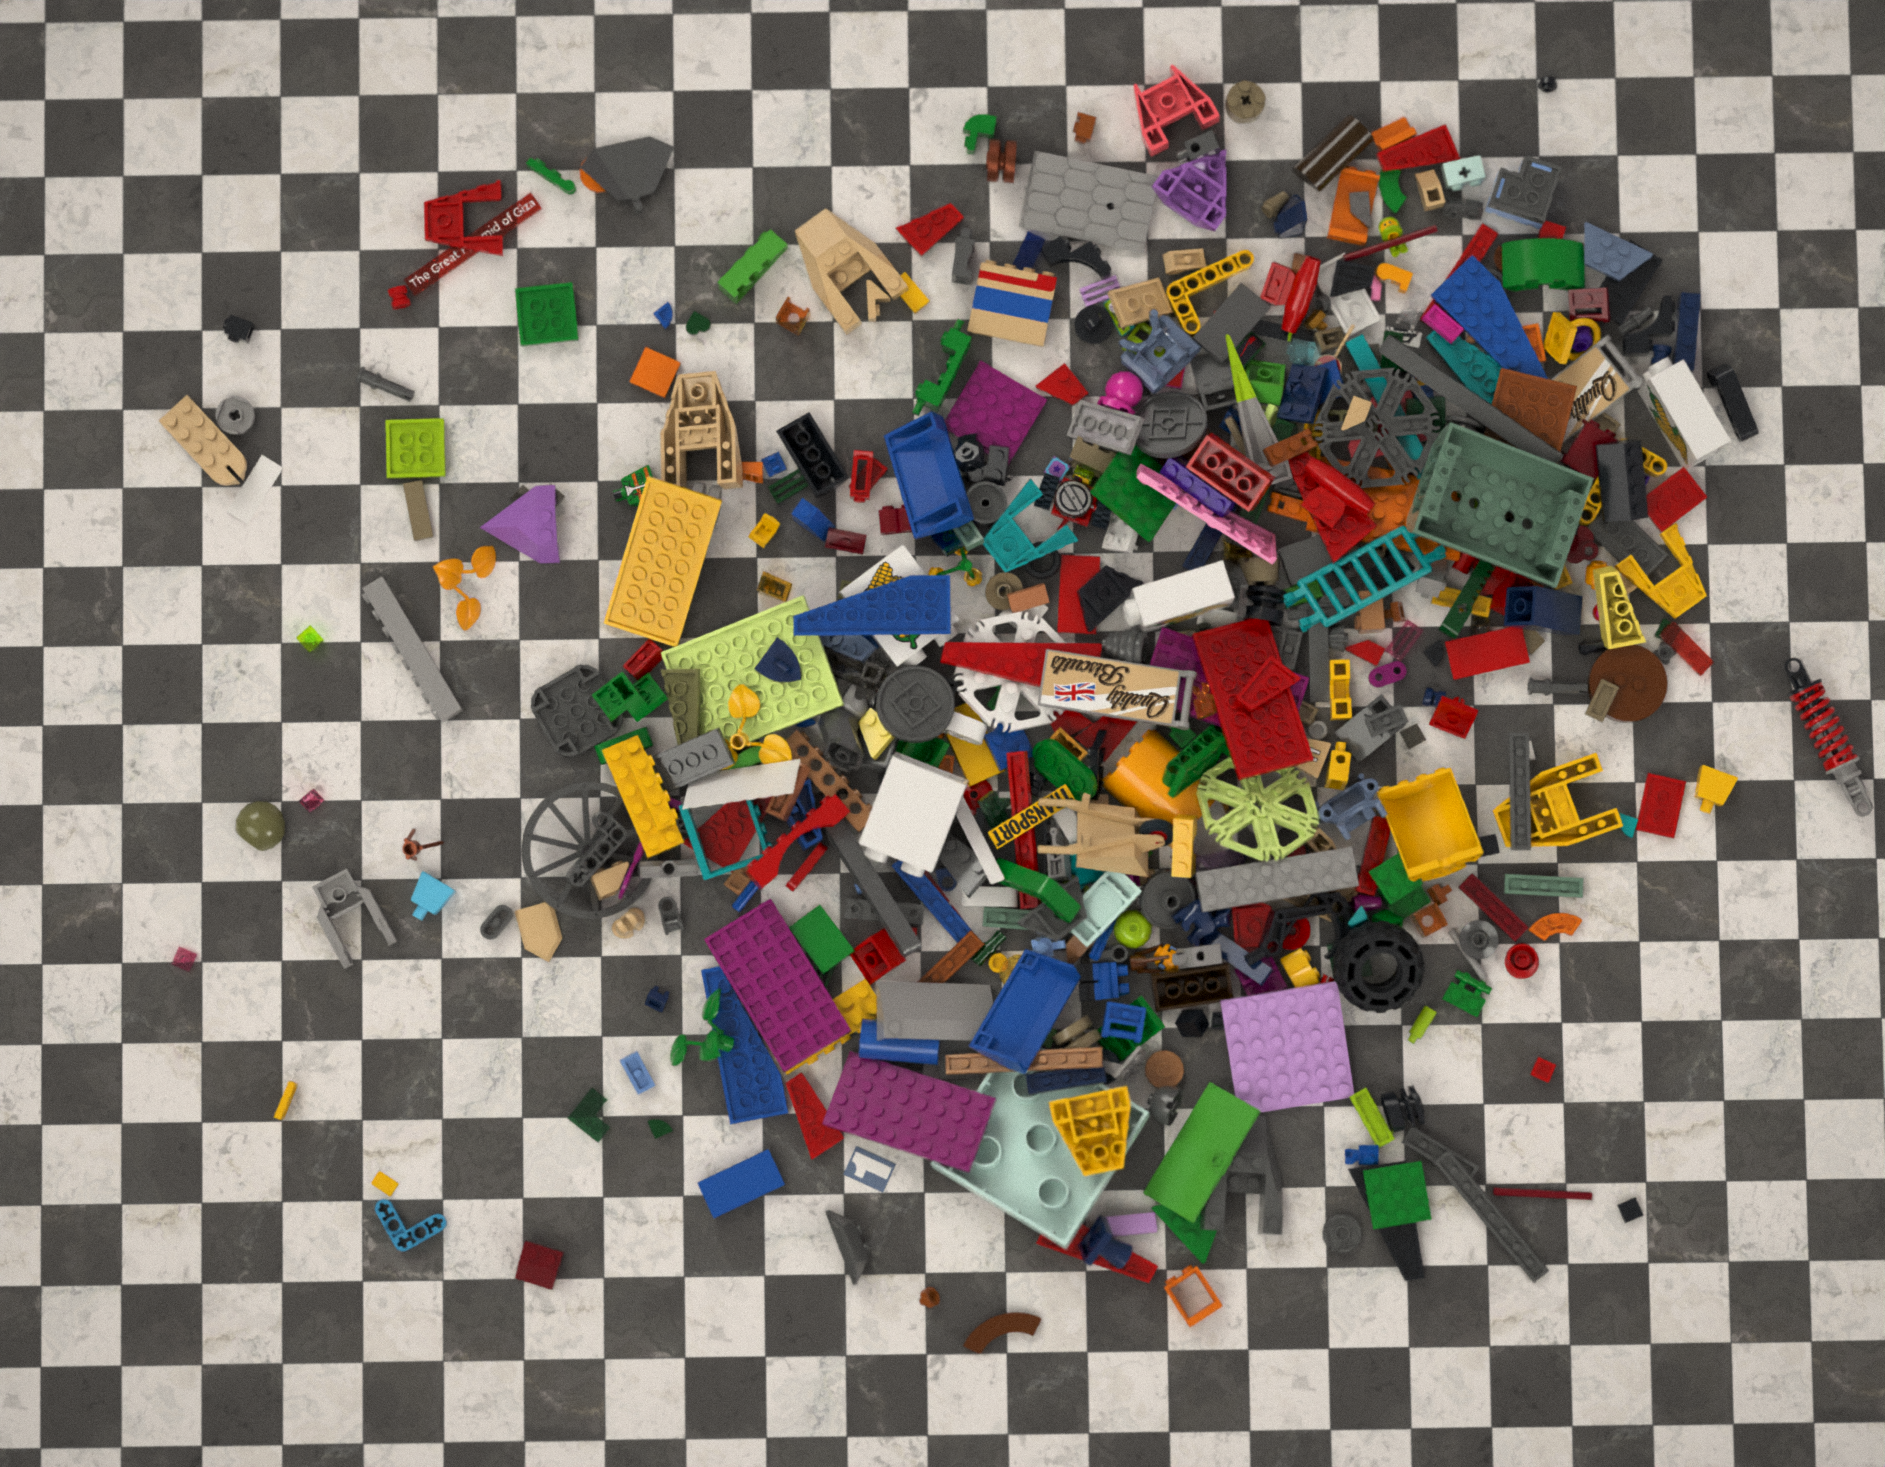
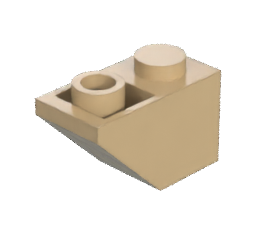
M1434 169L1415 174L1424 212L1443 207L1446 202L1441 183Z
M618 861L611 865L612 868L606 870L600 868L591 876L590 880L599 901L618 894L629 868L628 861L624 863Z

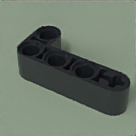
M1722 364L1707 371V378L1712 387L1717 389L1739 442L1758 435V428L1733 368L1727 364Z

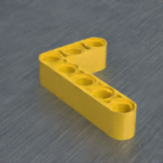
M1239 251L1169 284L1166 296L1180 327L1191 337L1198 333L1201 324L1188 297L1251 268L1254 261V255L1251 251ZM1247 256L1250 259V263H1241L1240 257ZM1224 264H1229L1232 266L1233 270L1231 272H1225L1222 269V266ZM1212 272L1215 275V279L1207 280L1205 274ZM1194 280L1198 286L1194 289L1189 288L1187 282ZM1176 288L1180 291V295L1174 297L1170 294V290ZM1186 306L1188 313L1181 314L1178 311V307ZM1188 323H1194L1197 329L1195 331H1189L1186 328V325Z
M1642 447V455L1645 458L1643 462L1644 472L1652 477L1661 476L1667 470L1666 461ZM1653 463L1661 465V472H1656L1653 469ZM1599 477L1592 484L1583 511L1589 512L1591 518L1590 520H1584L1581 516L1580 525H1589L1596 518L1601 508V498L1599 503H1593L1590 498L1592 494H1596L1600 498Z

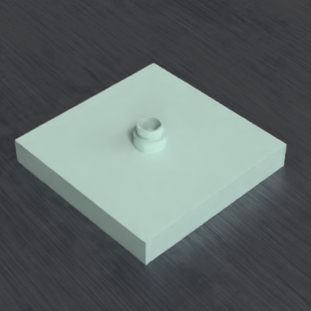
M1052 1070L1027 1071L1026 1074H1033ZM1019 1072L988 1073L976 1092L996 1098V1103L970 1173L934 1161L931 1162V1166L1067 1250L1116 1170L1087 1176L1083 1175L1053 1123L1049 1102L1105 1091L1110 1088L1103 1084L1029 1095L1026 1074ZM1130 1101L1131 1108L1125 1155L1149 1118V1112Z

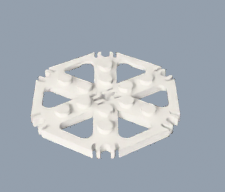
M1023 611L982 619L974 625L978 632H974L970 628L963 642L1002 643L993 634L992 627L994 625L1014 622L1017 625V630L1013 643H1034L1036 634L1040 631L1046 633L1054 643H1066L1042 617L1039 619V624L1036 623L1038 615H1035L1033 621L1028 620V612L1021 619ZM960 667L955 668L953 676H959H956L954 681H961L963 683V686L957 687L958 695L989 727L992 720H994L993 729L997 727L998 723L1003 724L1002 732H1005L1009 725L1008 733L1048 725L1057 719L1053 715L1054 711L1058 712L1059 715L1064 712L1062 709L1038 706L1040 687ZM1001 686L993 711L986 710L974 697V691ZM1020 692L1040 712L1039 717L1022 721L1015 718L1014 713Z

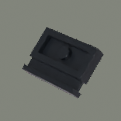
M1398 549L1411 571L1416 569L1402 551ZM1391 552L1382 559L1395 582L1406 577ZM1376 565L1367 572L1381 589L1389 586Z

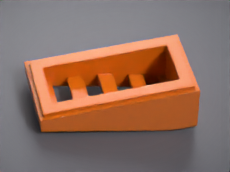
M742 462L743 480L763 484V462Z

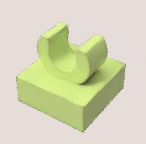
M1269 403L1268 406L1263 405L1261 408L1265 411L1264 414L1273 429L1279 408Z

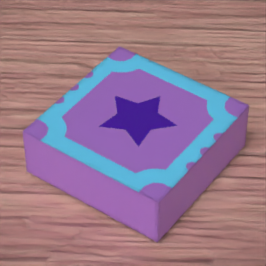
M1054 456L1045 469L1044 474L1048 473L1059 477L1060 483L1071 466Z

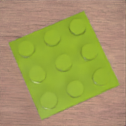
M444 418L385 420L387 479L446 477Z

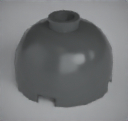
M1168 1085L1158 1088L1154 1094L1151 1093L1147 1104L1150 1105L1152 1117L1161 1124L1171 1126L1178 1114L1176 1112L1177 1106H1181L1183 1091Z

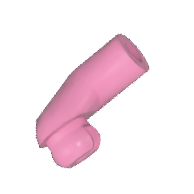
M1375 275L1371 287V300L1380 301L1382 284Z

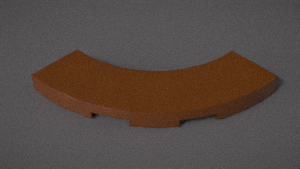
M1021 1312L996 1315L976 1327L968 1336L963 1346L981 1355L984 1348L993 1339L1003 1334L1019 1332L1034 1336L1042 1318Z

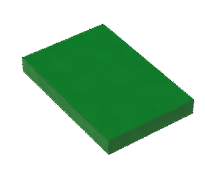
M820 904L789 927L823 975L855 952Z

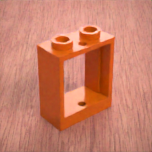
M1189 1265L1181 1271L1183 1274L1178 1278L1174 1275L1166 1280V1285L1163 1288L1187 1325L1192 1327L1223 1305L1199 1268ZM1195 1273L1213 1302L1188 1317L1171 1288Z

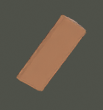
M799 764L793 794L772 796L765 811L766 813L783 821H788L810 772V768L807 765Z

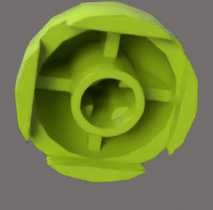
M1127 910L1117 917L1113 933L1116 941L1126 948H1139L1144 946L1150 939L1152 925L1141 914V911Z

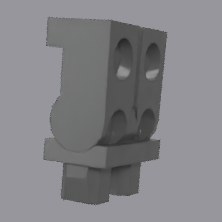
M961 228L960 237H956L951 283L971 285L972 270L968 269V264L971 262L972 253L975 250V239H972L973 229Z

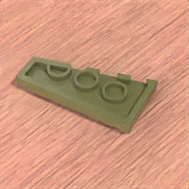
M661 669L678 745L699 736L700 669Z

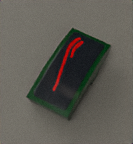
M1252 331L1235 348L1243 368L1266 345Z

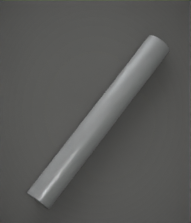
M1455 928L1448 932L1479 978L1481 980L1487 978V974L1478 961L1467 956L1461 949L1459 943L1460 935Z

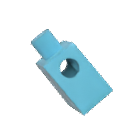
M422 871L411 901L418 905L412 915L421 921L428 911L437 915L456 891Z

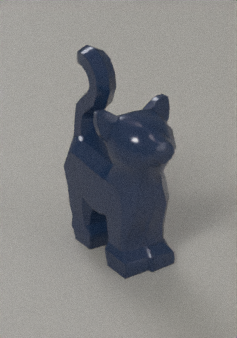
M1199 898L1171 915L1176 924L1182 920L1181 926L1185 932L1190 929L1192 923L1195 925V929L1187 937V940L1194 947L1200 944L1202 937L1213 934L1218 927L1226 928L1230 926V908L1216 910L1211 916L1209 911L1201 912Z

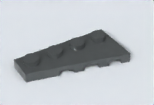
M948 833L939 859L970 899L986 880L987 876L975 852Z

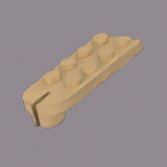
M188 395L159 420L164 428L216 483L223 486L240 484L228 471V466L244 480L247 469L244 455Z

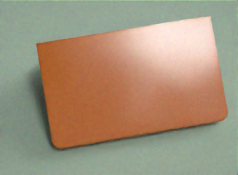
M1402 117L1371 133L1379 152L1414 138L1417 134L1414 126L1410 127L1406 117Z

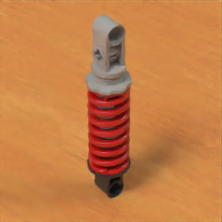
M1797 657L1790 658L1786 661L1784 667L1794 690L1787 695L1792 702H1799L1795 706L1796 711L1806 710L1800 715V720H1811L1805 724L1804 728L1806 730L1812 729L1813 732L1809 734V738L1817 739V742L1814 743V748H1821L1822 751L1818 753L1819 758L1826 757L1827 759L1823 763L1826 775L1833 774L1836 784L1842 785V789L1851 803L1854 812L1861 817L1867 816L1871 813L1873 804L1861 778H1859L1862 772L1857 769L1856 762L1860 757L1852 753V744H1845L1849 737L1848 735L1840 734L1844 731L1842 725L1836 726L1840 718L1831 715L1834 713L1835 708L1833 706L1824 708V706L1830 703V698H1819L1826 692L1822 679L1812 681L1803 661ZM1791 661L1799 663V670L1797 672L1789 669ZM1860 802L1868 804L1869 809L1867 812L1862 813L1859 811L1858 804Z

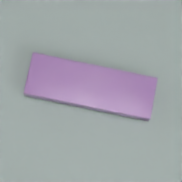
M1155 1212L1106 1217L1113 1234L1112 1237L1158 1232Z

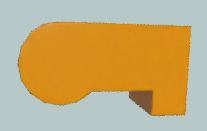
M1382 263L1376 269L1375 276L1380 282H1389L1399 286L1398 292L1405 294L1413 273L1388 263Z

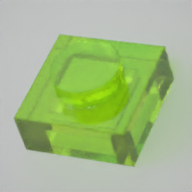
M311 625L296 637L309 653L324 641Z

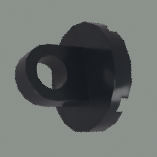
M1095 305L1087 306L1076 316L1074 323L1075 332L1079 339L1085 343L1100 344L1107 340L1112 332V317L1102 307Z

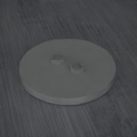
M1163 392L1149 397L1135 410L1134 415L1145 419L1135 445L1145 454L1156 458H1174L1190 452L1199 445L1207 432L1208 419L1203 405L1195 397L1182 392Z
M907 666L891 673L881 684L876 699L877 715L884 729L893 737L908 743H923L938 737L949 726L955 708L953 691L947 680L935 670L924 666Z

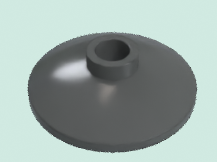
M1475 920L1466 924L1459 937L1461 949L1467 956L1473 959H1485L1491 956L1496 951L1499 942L1496 929L1490 923L1483 920ZM1475 937L1481 938L1480 944L1475 943Z

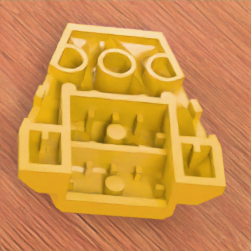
M1127 1086L1049 1102L1053 1123L1084 1176L1122 1169L1124 1167L1131 1108Z

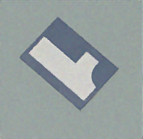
M856 1146L843 1175L883 1193L896 1164Z

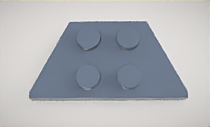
M1588 222L1584 224V265L1614 280L1621 281L1630 272L1635 271L1641 264L1650 260L1653 256V253Z

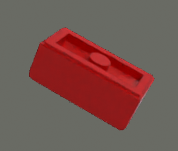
M648 639L623 667L638 681L644 675L650 673L663 659L661 655L663 650L651 639Z

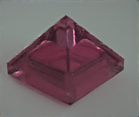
M314 788L299 800L309 813L325 801Z
M179 946L171 964L190 972L197 954Z

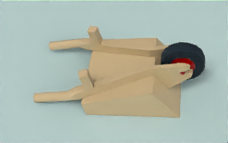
M1087 793L1083 794L1082 801L1039 798L1038 806L1068 807L1077 811V836L1075 844L1069 846L1038 845V853L1076 854V867L1148 877V851L1167 846L1173 842V825L1170 822L1162 819L1141 818L1135 808L1090 803V795Z

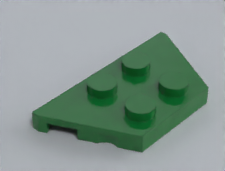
M1162 1204L1153 1206L1151 1209L1194 1256L1204 1264L1217 1231L1200 1230L1201 1212L1195 1222L1192 1223Z

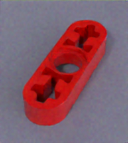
M820 842L785 887L794 892L822 858L828 847Z

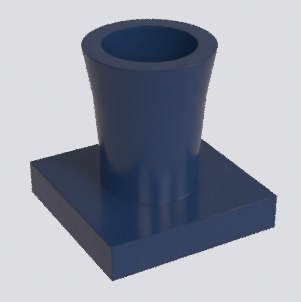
M1100 1215L1078 1244L1083 1261L1087 1265L1091 1266L1100 1255L1117 1269H1121L1131 1256L1132 1245L1113 1238L1107 1218Z

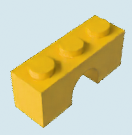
M1350 659L1329 661L1330 720H1350L1352 718L1349 693Z
M1178 814L1173 819L1171 877L1191 878L1195 874L1196 854L1193 853V845L1197 835V815Z

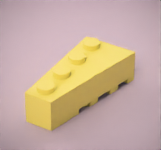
M1613 566L1593 569L1600 632L1604 646L1607 649L1646 642L1618 570Z

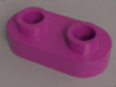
M1394 661L1373 669L1369 673L1368 681L1371 686L1381 688L1402 680L1407 670L1402 662ZM1399 668L1400 674H1395L1393 669ZM1376 674H1380L1382 676L1381 681H1377L1375 679Z

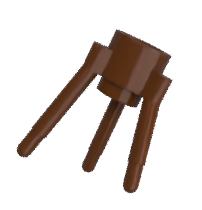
M1163 944L1140 952H1134V955L1130 956L1132 971H1137V974L1164 971L1144 969V967H1147L1148 962L1169 959V955L1151 958L1142 956L1157 950L1159 946L1163 947Z

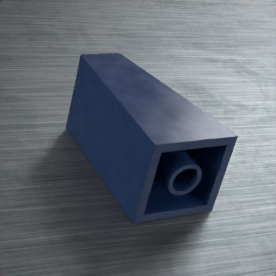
M1539 586L1507 587L1504 626L1560 635H1580L1583 596Z

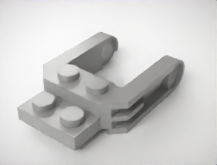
M348 868L312 886L321 903L317 919L344 969L354 965L332 919L361 906L362 903L366 904L379 931L383 933L388 946L397 942L371 889L356 885Z

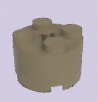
M1247 80L1232 86L1225 100L1226 112L1230 119L1241 124L1257 120L1265 106L1266 97L1263 90L1257 84ZM1247 100L1248 104L1243 105L1242 101Z
M1277 557L1274 564L1267 562L1263 558H1247V562H1244V558H1240V567L1248 585H1256V581H1263V585H1276V581H1279V557Z

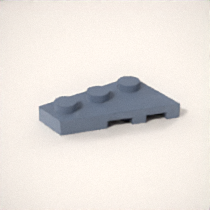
M862 635L820 636L824 648L863 663L877 649Z

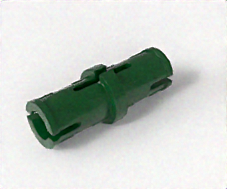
M997 930L971 958L972 961L980 967L991 954L994 955L996 953L995 950L1007 938Z

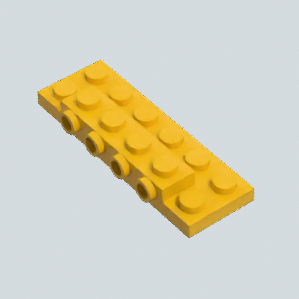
M634 736L603 749L604 758L647 858L683 844L684 841L675 821L678 819L677 813L674 808L670 809L668 802L671 801L666 790L662 791L660 786L663 783L659 772H654L652 766H655V762L651 754L647 756L639 736Z
M866 979L832 999L850 1027L851 1032L786 1071L787 1075L805 1063H808V1065L813 1064L819 1060L817 1056L824 1052L827 1055L835 1049L834 1045L838 1042L844 1044L852 1039L850 1035L857 1031L860 1034L863 1019L874 1020L877 1018V996Z

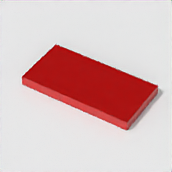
M1061 555L1057 633L1096 635V627L1091 632H1088L1086 629L1077 590L1099 571L1100 557Z
M1508 627L1445 642L1453 680L1530 663L1523 629Z

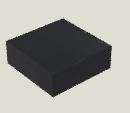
M1636 1197L1617 1205L1624 1223L1644 1216Z

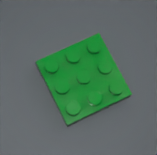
M573 282L515 288L521 347L579 341Z
M1422 1161L1363 1171L1373 1229L1432 1220Z

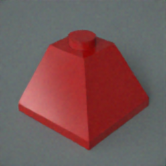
M1511 572L1495 589L1489 608L1505 616L1507 587L1544 586L1529 578Z

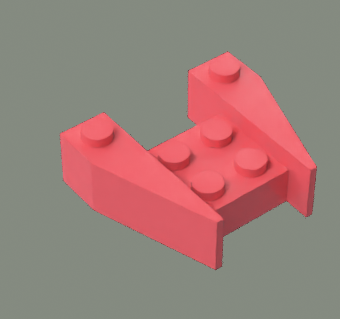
M1174 65L1170 66L1172 77L1143 92L1140 91L1137 84H1134V97L1142 141L1151 157L1168 149L1169 142L1162 128L1193 113L1203 131L1220 120V115L1212 100Z

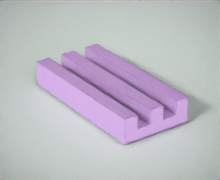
M1115 275L1079 290L1087 307L1109 299V296L1105 295L1089 302L1088 298L1114 288L1118 289L1120 285ZM1110 282H1114V284L1110 286L1104 287L1089 294H1085V292L1089 290L1095 289Z

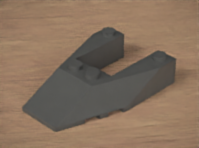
M1258 1115L1225 1174L1221 1177L1202 1208L1200 1230L1224 1231L1226 1192L1260 1194L1258 1234L1282 1235L1283 1202L1281 1173L1265 1115Z

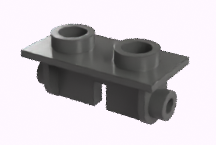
M1451 197L1445 199L1446 203L1444 204L1442 216L1481 220L1484 207L1480 200L1466 199L1465 205H1462V199Z

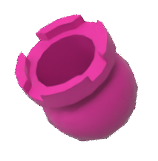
M1120 371L1113 374L1106 383V396H1100L1097 405L1134 415L1135 411L1132 407L1136 406L1142 399L1143 385L1141 380L1132 372Z

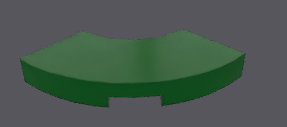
M1381 169L1378 181L1381 198L1388 209L1396 214L1407 198L1399 187L1401 170L1383 172Z

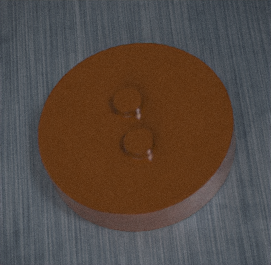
M1638 645L1606 650L1593 663L1587 680L1590 699H1592L1601 679L1619 687L1606 714V718L1619 723L1638 722L1653 714L1664 701L1668 684L1666 671L1659 658L1650 650Z

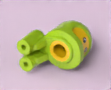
M1386 217L1380 221L1378 231L1384 242L1403 235L1402 228L1397 219ZM1406 243L1388 248L1392 257L1399 256L1400 252L1406 253L1408 251Z

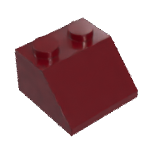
M525 1241L515 1279L553 1290L565 1252L531 1241Z

